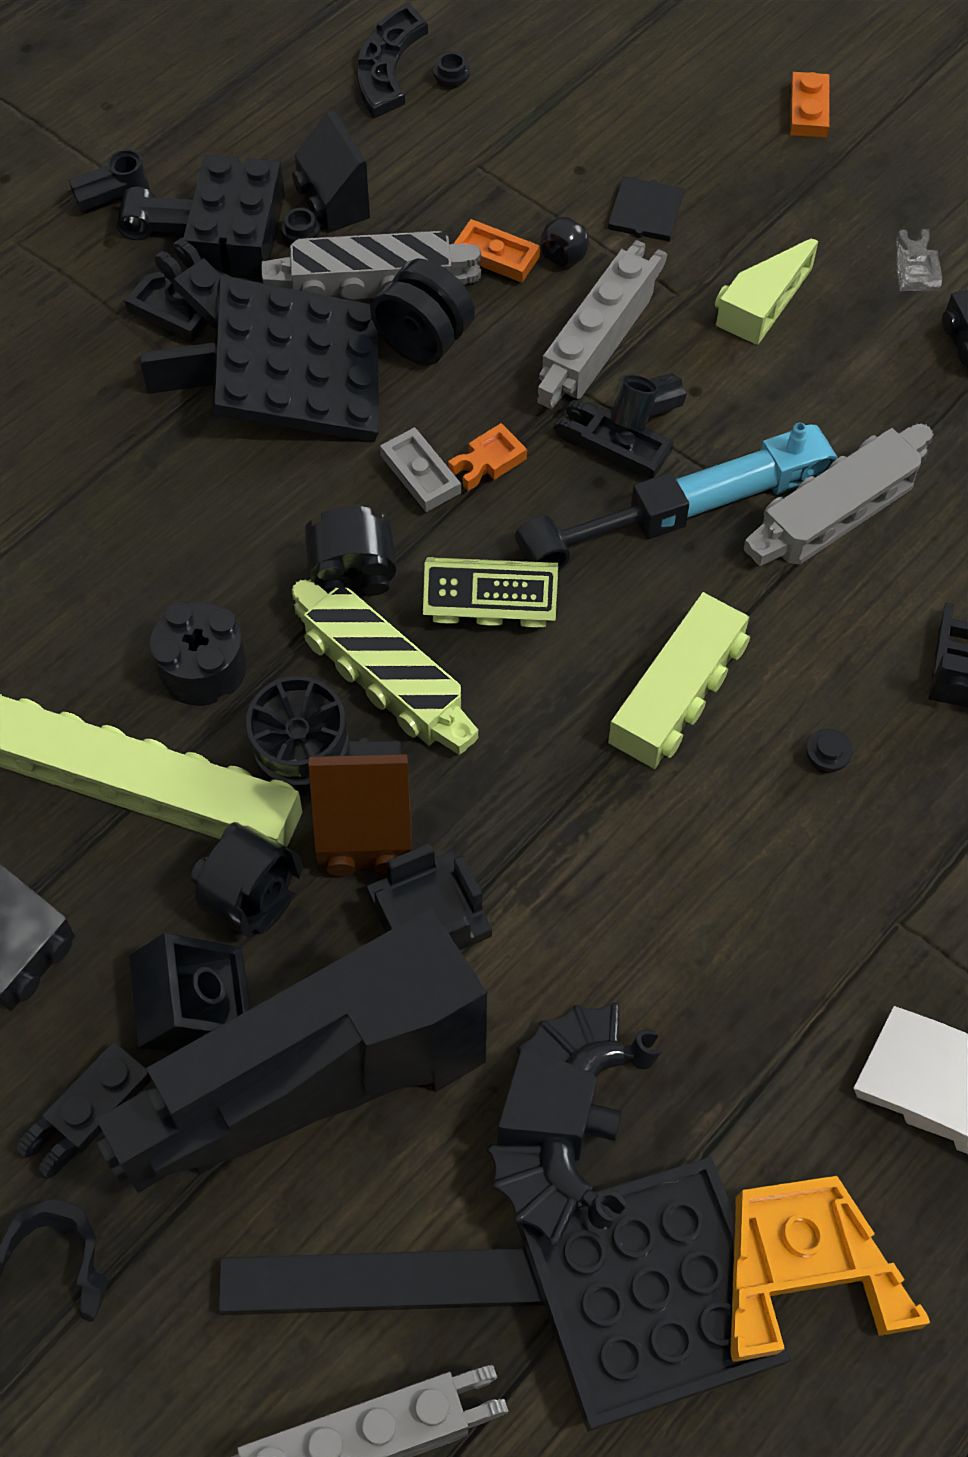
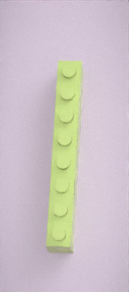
M0 694V767L221 839L224 830L229 824L238 822L243 826H250L286 847L288 846L303 812L299 791H296L288 783L280 780L268 782L252 777L248 771L237 766L221 767L210 763L205 757L193 752H187L184 755L167 749L165 745L153 739H144L143 741L126 736L115 727L103 725L100 728L85 723L81 718L72 713L61 712L57 714L44 710L39 704L29 699L16 701Z

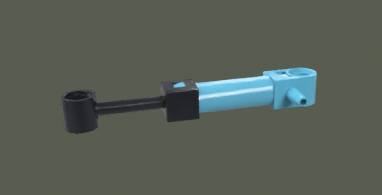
M796 423L790 432L764 440L760 451L678 479L675 478L672 472L633 485L631 507L565 530L557 528L553 519L549 516L534 517L523 523L516 530L514 537L526 562L558 563L559 571L570 559L571 555L567 548L568 546L637 522L646 538L652 539L686 527L688 517L772 489L775 495L797 489L808 477L814 476L816 478L828 470L829 466L838 457L817 425Z

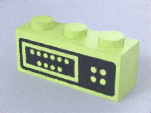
M427 557L424 569L423 615H433V622L458 623L459 616L477 617L476 623L481 625H502L503 618L520 619V625L525 627H546L547 620L556 621L558 563Z

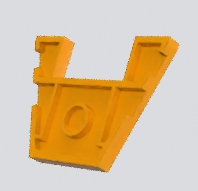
M838 1176L746 1189L736 1196L731 1357L733 1362L777 1355L785 1349L770 1296L861 1281L864 1285L879 1336L922 1329L930 1323L928 1315L921 1304L915 1306L902 1286L901 1282L904 1281V1278L895 1264H888L871 1237L875 1233Z

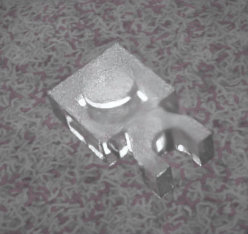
M921 229L918 241L910 240L907 236V230H899L896 240L898 252L895 264L900 291L940 289L943 279L937 250H927L930 239L929 229Z

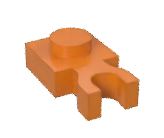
M500 423L468 443L469 454H461L448 461V468L454 475L463 470L470 471V473L463 476V487L469 491L479 484L483 475L488 473L495 480L527 459V449Z

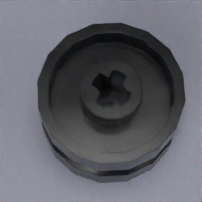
M420 258L408 261L397 272L392 282L386 284L375 296L370 305L371 319L384 341L402 357L426 366L438 363L451 348L454 341L462 336L475 319V307L468 291L459 279L445 267L431 260Z

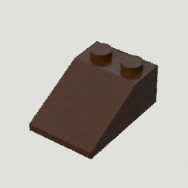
M407 754L309 757L315 852L319 872H328L335 876H347L355 871L375 870L379 874L388 875L387 862L412 851V816Z

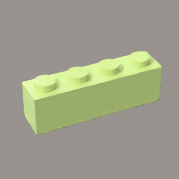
M703 592L612 719L608 743L653 769L657 767L664 755L671 758L682 741L683 734L680 732L687 722L692 725L695 724L706 704V701L703 700L709 690L716 692L722 685L728 673V668L725 667L731 658L738 660L745 651L750 640V636L745 634L749 616Z

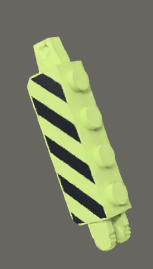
M300 580L296 582V585H293L292 595L296 603L294 604L295 614L305 623V640L311 649L318 655L325 653L335 662L337 670L347 681H356L366 690L368 698L377 708L381 710L387 708L396 716L400 727L405 733L413 738L418 736L428 746L437 740L458 755L475 743L478 739V729L461 710V685L349 588H335L328 594L319 585H315V582H311V580Z

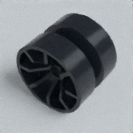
M307 676L280 678L266 685L252 700L246 716V728L257 768L265 781L280 780L286 782L296 791H299L300 796L311 795L309 757L350 756V743L342 702L335 691L322 681Z

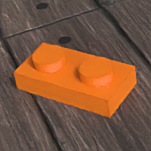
M793 72L790 93V135L827 138L829 131V74Z
M470 219L454 242V244L467 245L469 243L470 245H477V248H480L481 261L477 265L523 283L540 257V245Z

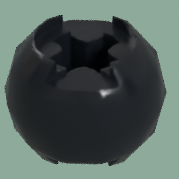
M557 217L545 226L541 234L540 245L543 256L560 267H572L583 260L589 246L586 228L569 217Z

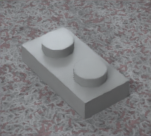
M415 427L380 445L381 457L425 512L461 494L460 481Z

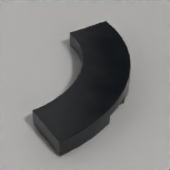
M410 3L396 9L376 25V31L369 39L364 41L358 58L359 90L362 100L373 118L405 105V94L399 87L395 77L396 65L403 52L413 42L428 34V23Z

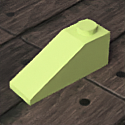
M812 238L740 272L730 286L724 285L715 301V307L719 309L716 326L758 345L812 270L818 241Z

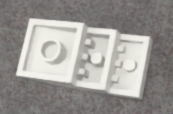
M894 1006L854 1086L857 1098L903 1114L907 1124L953 1140L956 1150L968 1154V1034L946 1024Z

